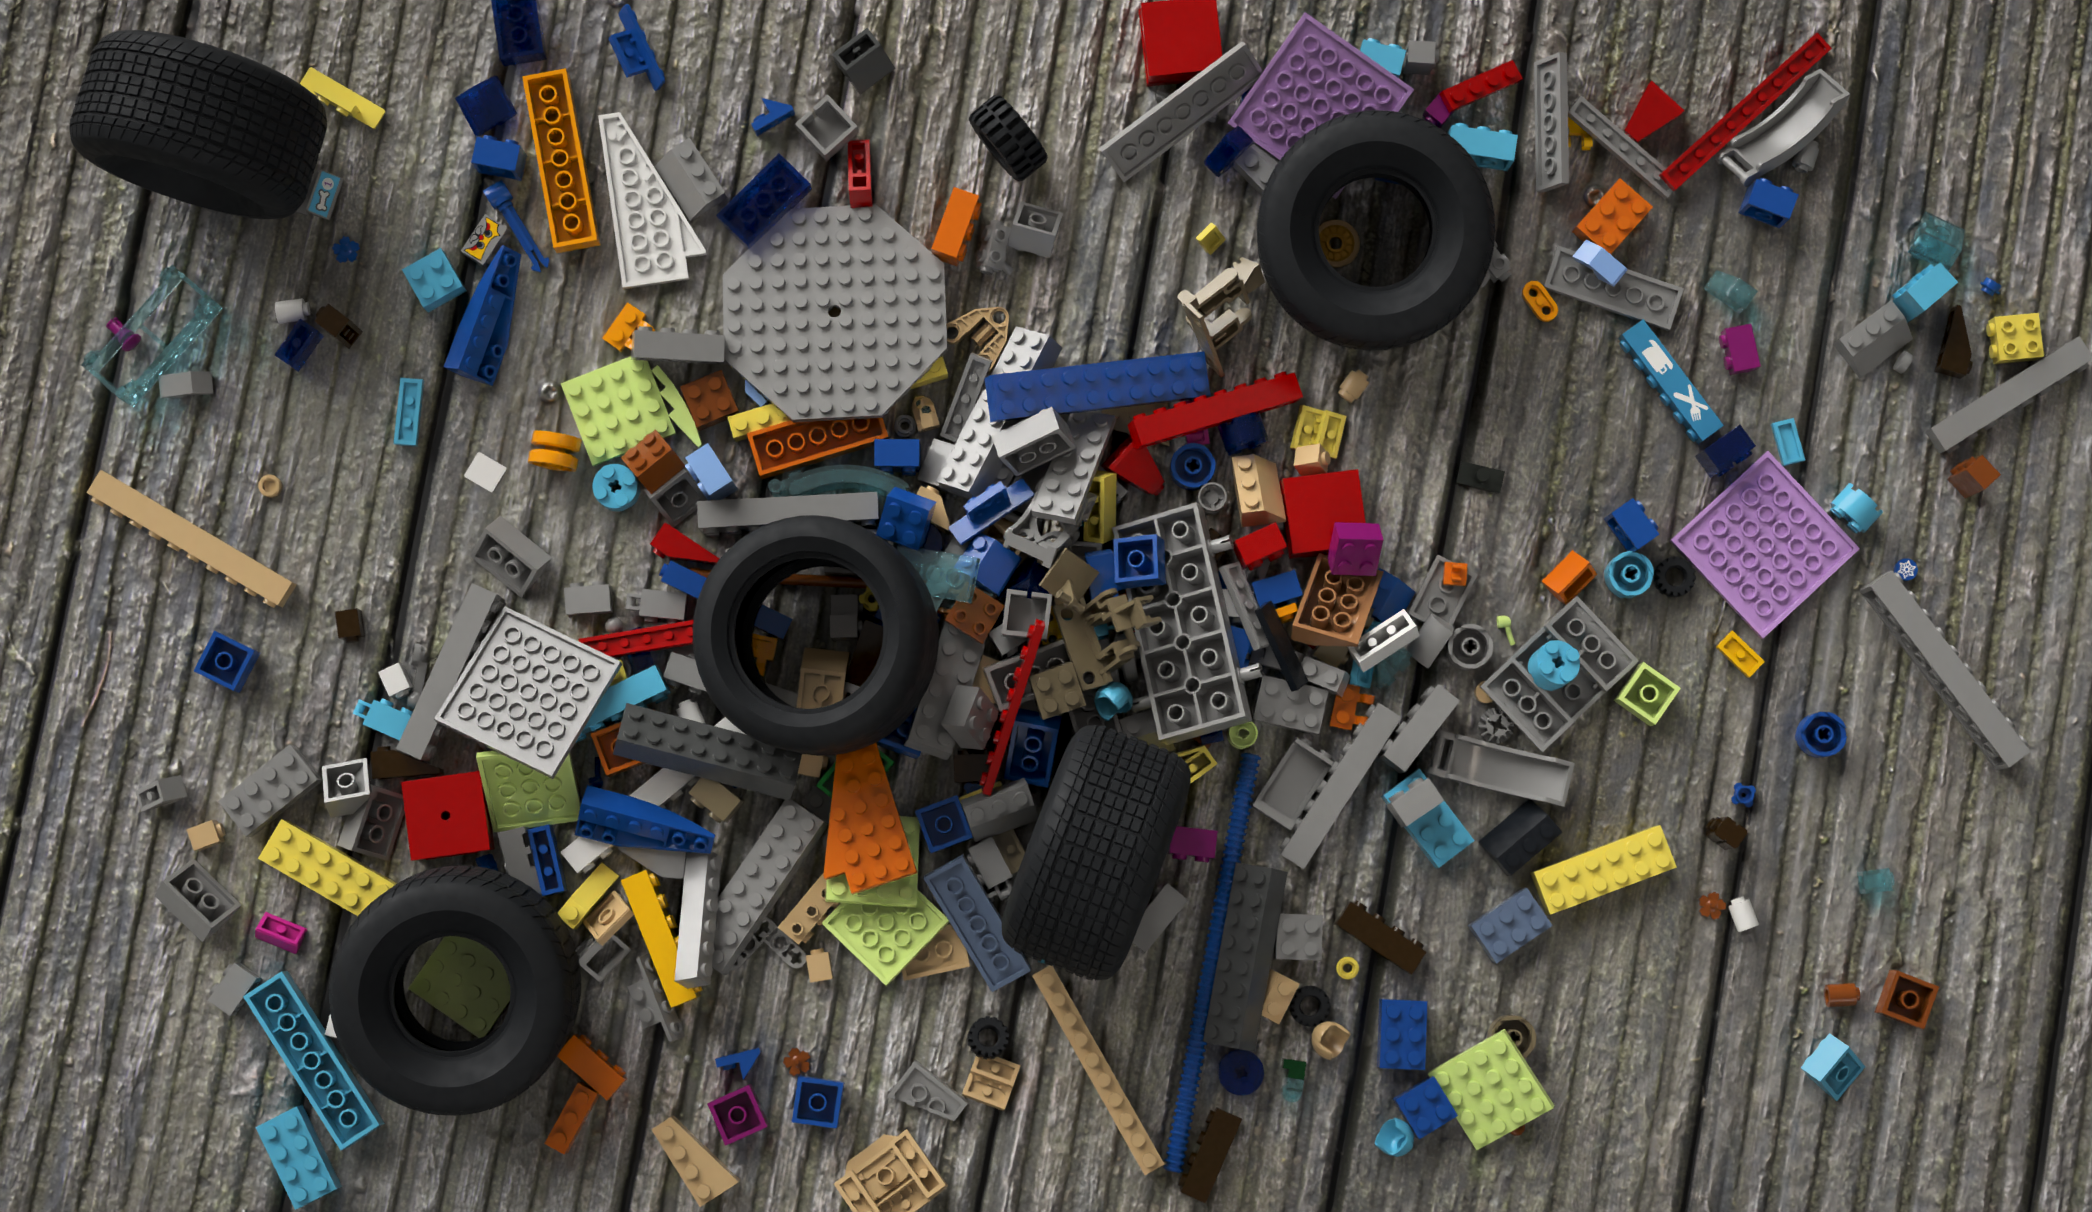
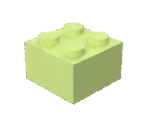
M1643 662L1638 664L1613 701L1647 725L1653 726L1656 725L1681 688Z

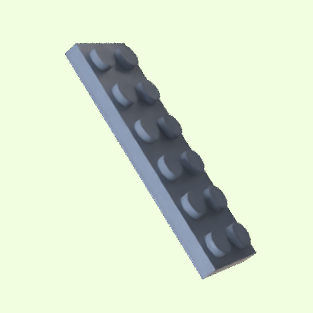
M963 854L924 875L923 879L992 992L1031 971L1032 968L1022 951L1019 954L1004 941L1002 936V918Z

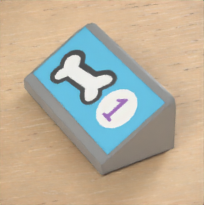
M320 169L306 206V212L330 220L344 179Z

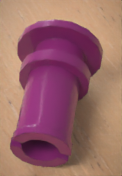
M117 317L113 318V320L111 319L106 325L118 338V342L122 345V349L125 352L134 349L139 344L141 336L134 334L131 329L128 330Z

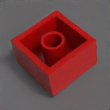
M1276 522L1243 536L1233 543V550L1242 569L1248 568L1249 571L1262 566L1261 564L1266 559L1272 562L1281 558L1284 550L1287 548Z

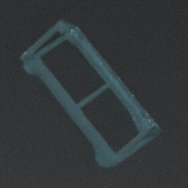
M174 265L165 268L161 272V285L101 351H90L81 364L119 399L132 407L136 406L159 380L158 376L164 375L223 309L221 305ZM184 280L202 297L198 300V305L193 311L196 315L172 342L167 345L145 327L143 323L177 285ZM141 328L160 344L164 350L136 381L132 379L129 383L121 385L118 389L100 374V370L119 351L125 340Z

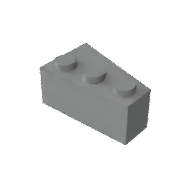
M523 826L499 832V845L505 858L504 867L506 874L524 882L542 895L527 832L531 828Z

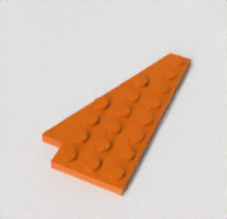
M877 743L860 750L836 755L824 879L827 880L845 874L851 894L853 895L916 874L917 869Z

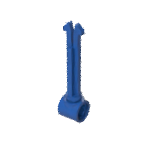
M501 179L484 189L483 192L494 210L498 209L502 213L532 261L533 266L531 269L541 273L539 263L533 252H535L540 262L548 268L549 258L544 259L538 246L514 209L511 202L513 197L503 180Z

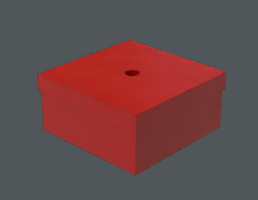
M1165 0L1141 3L1138 14L1147 87L1187 83L1223 56L1216 0Z
M1358 469L1283 478L1282 481H1279L1286 515L1284 527L1289 559L1318 556L1319 553L1328 555L1335 522L1366 523Z
M479 771L401 782L411 861L431 860L495 850L491 819Z

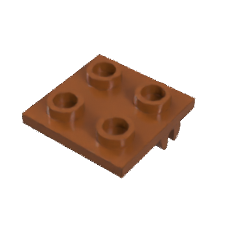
M969 582L965 583L962 590L950 588L948 593L955 595L957 600L951 609L939 607L937 612L944 614V617H946L944 621L980 644H983L1005 605Z

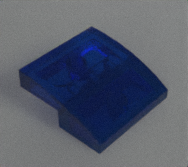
M497 76L482 81L455 98L475 136H481L494 126L502 125L517 115Z

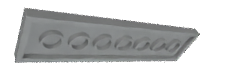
M1241 41L1099 149L1122 181L1125 182L1250 89L1258 80L1263 70L1246 44Z

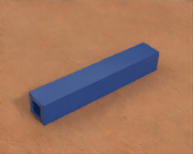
M671 560L668 565L664 563L659 573V576L662 577V583L697 600L707 579ZM762 604L754 627L783 640L793 619Z

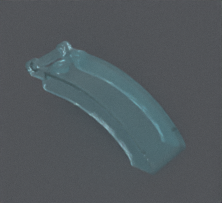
M858 465L824 466L803 473L799 470L789 474V478L785 480L773 479L768 485L773 497L817 495L839 489L878 492V494L885 497L894 487L910 492L908 483L902 479L878 469Z

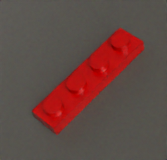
M1511 60L1441 91L1439 95L1448 112L1451 113L1519 83L1523 78L1514 61Z

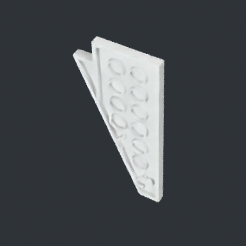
M621 113L598 115L623 289L689 280L686 258L707 255L705 248Z

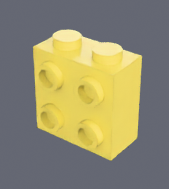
M2039 313L1998 316L1988 321L1986 332L1991 340L1989 355L1993 359V364L2035 361L2044 357Z

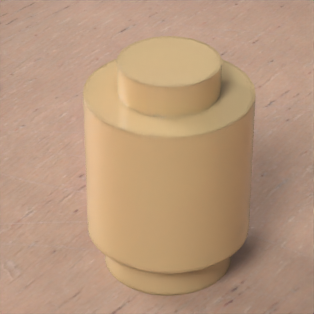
M1351 370L1339 386L1338 395L1351 404L1354 400L1357 401L1369 385L1367 381L1368 376L1360 370L1356 372Z

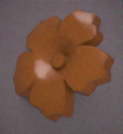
M1709 893L1708 897L1702 895L1699 898V905L1704 906L1699 910L1701 916L1708 917L1710 915L1713 920L1719 919L1721 915L1720 910L1726 909V903L1719 899V893Z
M792 1048L788 1053L790 1057H784L783 1064L786 1065V1068L791 1067L789 1073L793 1076L800 1074L801 1071L806 1073L810 1070V1063L807 1062L811 1057L809 1052L802 1050L799 1053L798 1048Z

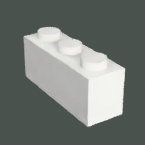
M1405 609L1361 636L1358 647H1347L1352 658L1364 673L1420 635L1417 626Z

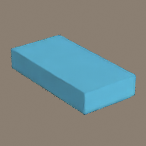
M1794 418L1772 423L1771 427L1782 466L1804 462L1805 456Z

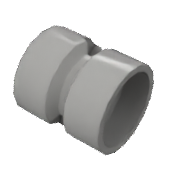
M1206 483L1198 492L1196 502L1204 509L1205 514H1217L1223 509L1227 501L1226 490L1218 483Z

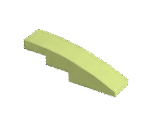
M657 365L651 371L665 386L660 392L661 396L674 409L668 416L698 448H701L703 443L688 406L672 381Z

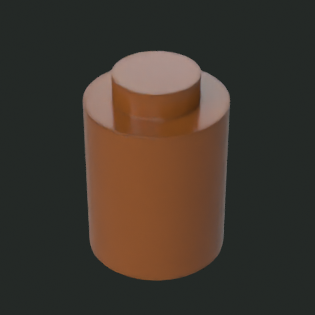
M1854 983L1825 985L1824 997L1826 1006H1855L1857 1001H1860L1859 987H1855Z

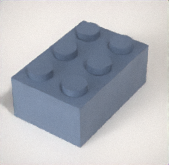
M1522 888L1467 926L1492 963L1497 964L1553 925L1528 888Z

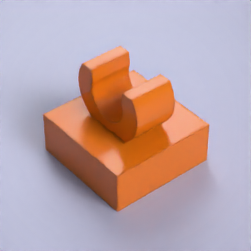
M1444 562L1443 585L1465 587L1468 564Z

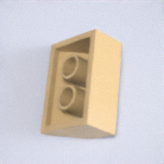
M1255 454L1232 457V475L1241 526L1249 527L1286 522L1276 463Z

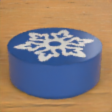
M1905 558L1895 564L1894 573H1898L1903 581H1909L1917 575L1918 567L1913 560Z

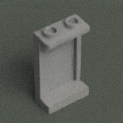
M1304 737L1294 739L1252 804L1254 809L1288 831L1293 828L1297 818L1330 767L1334 764L1330 760L1332 758L1330 754L1322 749L1319 752L1313 749V743Z

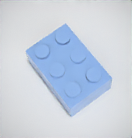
M708 443L685 457L688 462L685 467L695 482H699L697 485L708 501L723 500L738 490Z

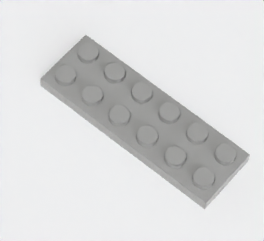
M1558 52L1534 62L1536 192L1544 193L1569 184V86L1567 83V53Z
M1561 246L1556 247L1544 283L1546 290L1637 321L1644 319L1647 324L1666 331L1671 329L1684 288L1629 269L1613 287L1599 280L1592 269L1575 261L1573 255L1576 251Z
M1093 411L1070 414L1067 424L1070 427L1076 448L1052 459L1031 510L1033 517L1076 525L1116 423L1114 415Z

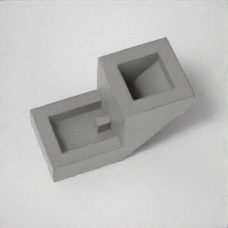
M188 371L158 376L160 398L181 399L188 395L213 394L211 371Z

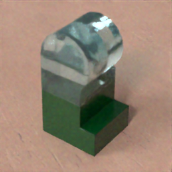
M1282 1058L1281 1067L1287 1069L1286 1082L1281 1089V1095L1288 1102H1296L1302 1096L1306 1062Z

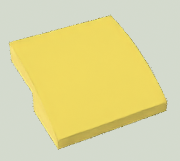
M1300 405L1290 448L1296 450V447L1320 443L1329 452L1330 458L1337 459L1347 416L1328 410L1322 411Z

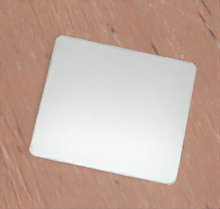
M478 452L464 477L493 492L507 468Z

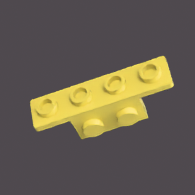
M312 67L308 69L300 82L302 86L316 95L324 105L328 106L331 104L336 107L338 113L345 117L350 115L372 129H376L386 113L383 108Z

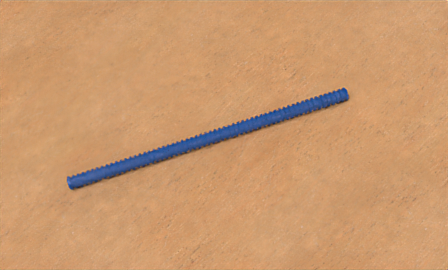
M1251 753L1241 754L1243 759L1240 760L1241 767L1238 768L1240 774H1237L1239 780L1236 781L1237 788L1234 789L1236 795H1233L1235 801L1232 802L1234 807L1230 810L1232 812V816H1229L1231 822L1228 823L1230 828L1227 829L1228 836L1225 837L1227 843H1224L1226 849L1223 850L1224 857L1221 858L1223 864H1220L1222 870L1219 871L1221 876L1217 879L1219 881V885H1216L1218 891L1215 892L1217 897L1213 901L1215 906H1212L1214 913H1211L1213 918L1209 922L1211 927H1208V930H1210V934H1207L1209 939L1206 941L1208 945L1207 948H1204L1206 955H1203L1205 960L1204 962L1202 961V965L1204 966L1200 970L1202 972V976H1199L1201 982H1198L1200 987L1196 991L1198 997H1195L1197 1003H1194L1196 1008L1192 1012L1194 1014V1017L1191 1018L1193 1024H1190L1192 1029L1188 1033L1190 1035V1038L1187 1039L1189 1045H1186L1188 1051L1184 1054L1186 1059L1183 1060L1185 1067L1182 1066V1070H1184L1181 1073L1182 1081H1179L1181 1088L1179 1087L1178 1091L1180 1093L1179 1095L1177 1094L1178 1102H1175V1105H1177V1109H1174L1176 1114L1173 1116L1175 1120L1174 1123H1171V1126H1173V1130H1170L1172 1136L1169 1137L1170 1144L1167 1145L1169 1151H1166L1168 1157L1165 1158L1166 1165L1163 1166L1165 1170L1181 1173L1184 1170L1182 1165L1185 1164L1183 1158H1186V1154L1184 1152L1187 1151L1186 1144L1189 1143L1187 1137H1190L1188 1131L1191 1130L1189 1125L1193 1122V1119H1191V1116L1194 1115L1192 1109H1195L1193 1104L1197 1100L1195 1094H1198L1196 1088L1199 1087L1197 1083L1201 1079L1199 1073H1202L1200 1067L1203 1066L1201 1062L1205 1058L1203 1052H1206L1204 1046L1207 1045V1042H1203L1235 865L1236 862L1241 863L1239 859L1243 855L1241 854V850H1244L1242 843H1245L1243 838L1247 834L1245 829H1248V826H1246V822H1249L1247 817L1250 815L1248 811L1252 808L1250 802L1253 801L1251 795H1254L1252 790L1256 786L1254 781H1257L1255 774H1258L1256 769L1260 765L1258 760H1261L1259 755Z

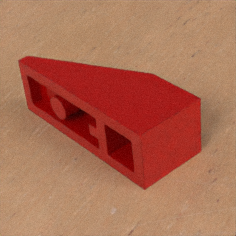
M852 140L847 143L850 208L872 207L870 140Z
M666 522L650 543L654 548L652 552L662 559L667 556L674 560L716 565L720 559Z

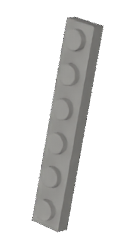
M1582 96L1578 97L1569 108L1568 117L1662 198L1667 199L1673 191L1659 176L1666 168Z

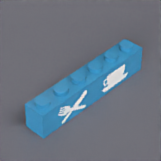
M1644 319L1618 338L1622 350L1625 353L1629 352L1633 358L1634 366L1639 371L1642 370L1645 373L1647 383L1653 389H1657L1662 403L1665 406L1669 405L1674 412L1673 417L1679 424L1685 426L1687 429L1686 434L1693 442L1701 443L1724 426Z

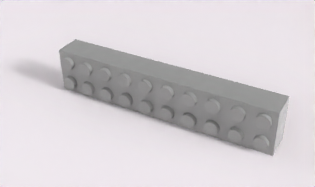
M1892 570L1886 572L1862 588L1860 593L1995 770L2010 768L2031 752L2028 749V742L2021 735L2018 736L2013 729L2015 726L2012 721L2002 715L1999 711L2001 710L1999 704L1994 699H1990L1985 693L1987 692L1986 687L1972 676L1973 671L1970 666L1959 659L1957 649L1946 642L1944 632L1939 627L1933 625L1930 621L1932 619L1930 614L1924 608H1920L1917 604V597L1912 591H1907L1903 585L1904 581L1898 573H1894Z

